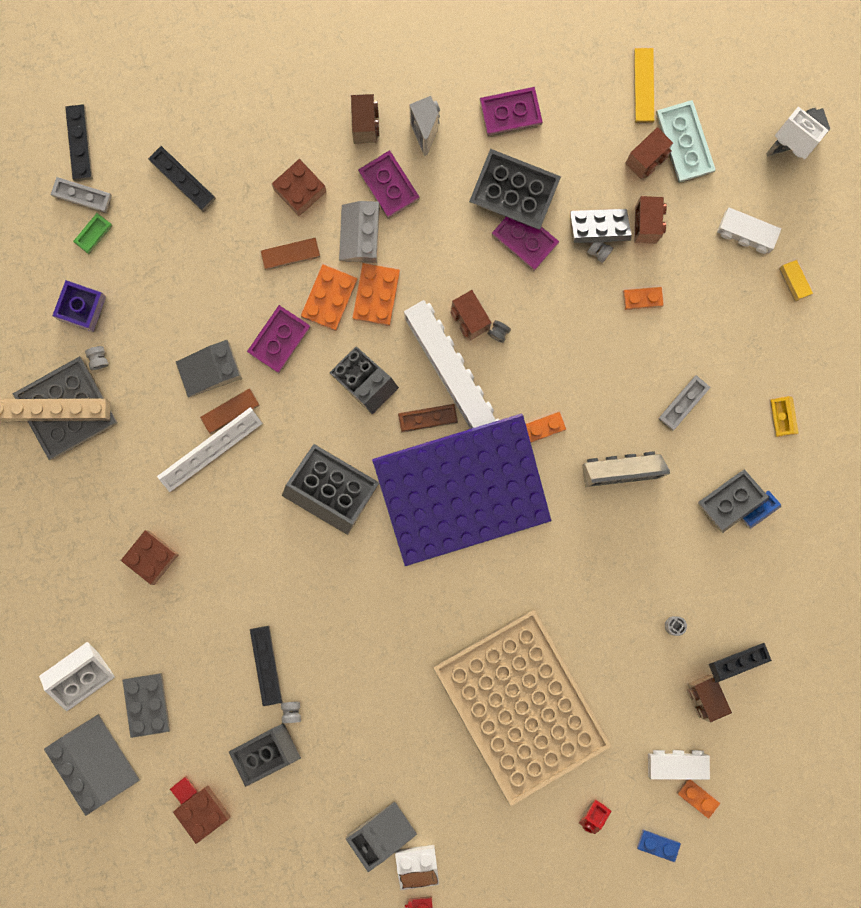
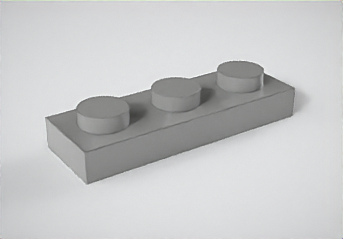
M56 177L50 194L52 197L104 213L107 212L112 197L110 193Z
M695 375L658 419L674 431L711 387Z

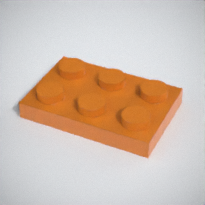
M362 264L353 320L390 326L400 274L399 269Z
M322 264L301 317L336 331L358 278Z

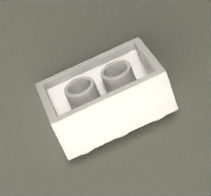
M88 642L39 676L44 691L66 711L115 678L103 658Z

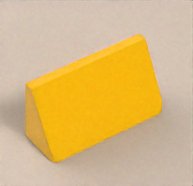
M797 260L780 267L781 273L795 301L813 294Z
M787 396L771 399L776 437L799 434L793 397Z

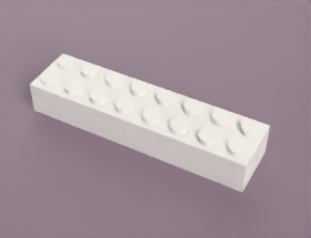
M423 300L405 310V321L469 428L472 429L500 420L499 418H494V410L489 402L485 403L483 399L484 393L479 385L475 386L473 382L474 376L470 369L466 370L463 366V357L459 352L456 353L453 346L455 345L451 337L445 336V328L440 320L436 321L435 311L431 304H426Z

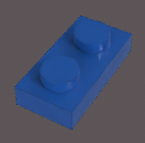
M770 491L766 492L769 500L742 519L750 529L781 508L780 502Z
M642 830L637 849L675 862L681 843Z

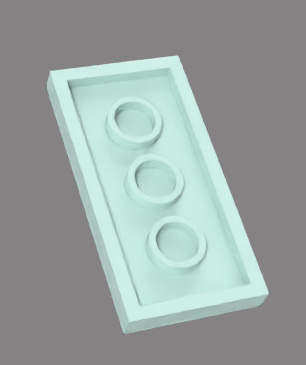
M693 100L657 110L656 115L661 130L673 142L670 148L672 150L670 158L678 182L715 172L716 169Z

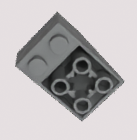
M357 346L329 372L371 414L399 388L394 380Z
M393 802L346 836V841L367 872H370L415 837L417 833L396 802Z

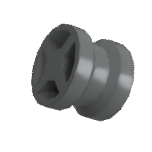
M495 320L493 328L487 334L496 341L504 343L506 340L505 336L510 333L511 328Z

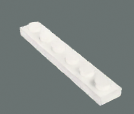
M250 407L157 476L158 479L171 492L263 423Z

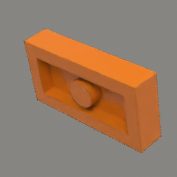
M662 287L623 291L625 310L664 306Z
M560 412L526 424L531 443L566 430Z
M686 780L677 792L679 796L708 819L720 805V802L692 780Z

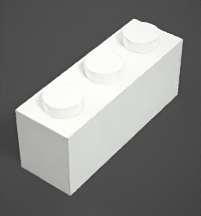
M728 207L717 233L721 234V237L725 239L737 240L742 246H752L756 248V251L766 254L774 249L781 228Z
M653 750V754H648V777L650 779L710 780V756L704 754L703 750H692V754H684V750H673V754H665V750Z

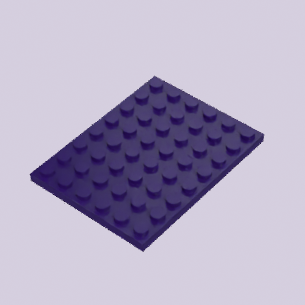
M522 413L372 459L405 566L552 521Z

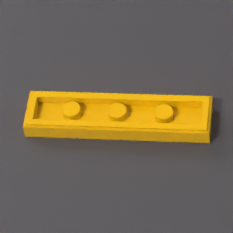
M654 48L634 49L635 123H654Z

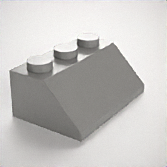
M431 96L409 104L410 124L424 156L428 155L438 131V124H440L438 119L440 118V108L437 101H433Z
M357 201L342 205L339 261L377 263L379 202Z

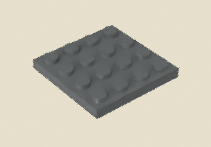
M80 356L12 393L15 399H104ZM111 410L110 421H28L50 461L118 423Z

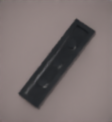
M84 104L65 106L72 179L74 181L93 179L86 107Z
M162 146L148 158L202 212L216 199L210 191Z
M270 626L250 629L262 705L268 706L283 703Z
M762 643L708 665L717 683L772 660L765 643Z

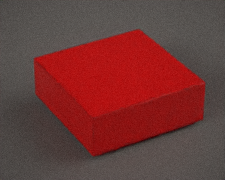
M184 777L170 788L181 805L198 792L187 777Z

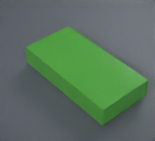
M96 213L73 242L87 254H90L113 225Z

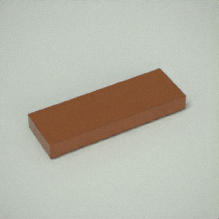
M316 237L261 250L265 270L320 257Z
M249 388L200 418L209 434H212L250 407L253 410L260 405Z
M455 404L398 413L401 433L458 423Z

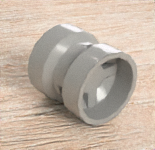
M594 242L587 252L590 255H595L598 261L603 263L614 248L603 242Z
M103 346L92 347L85 351L86 357L90 360V370L102 369L109 365L104 357L105 350Z
M672 616L666 620L665 630L668 634L680 636L686 632L687 623L683 618Z
M300 702L281 703V710L283 711L282 723L301 722V715L299 714Z

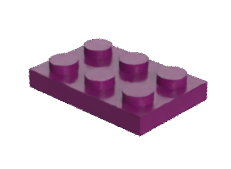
M535 86L480 98L487 136L542 125L543 123Z
M390 150L358 169L359 174L376 201L379 202L387 218L420 199V196Z
M505 217L492 232V235L533 271L559 244V241L542 226L538 230L508 217Z
M278 305L247 350V353L279 374L311 326Z

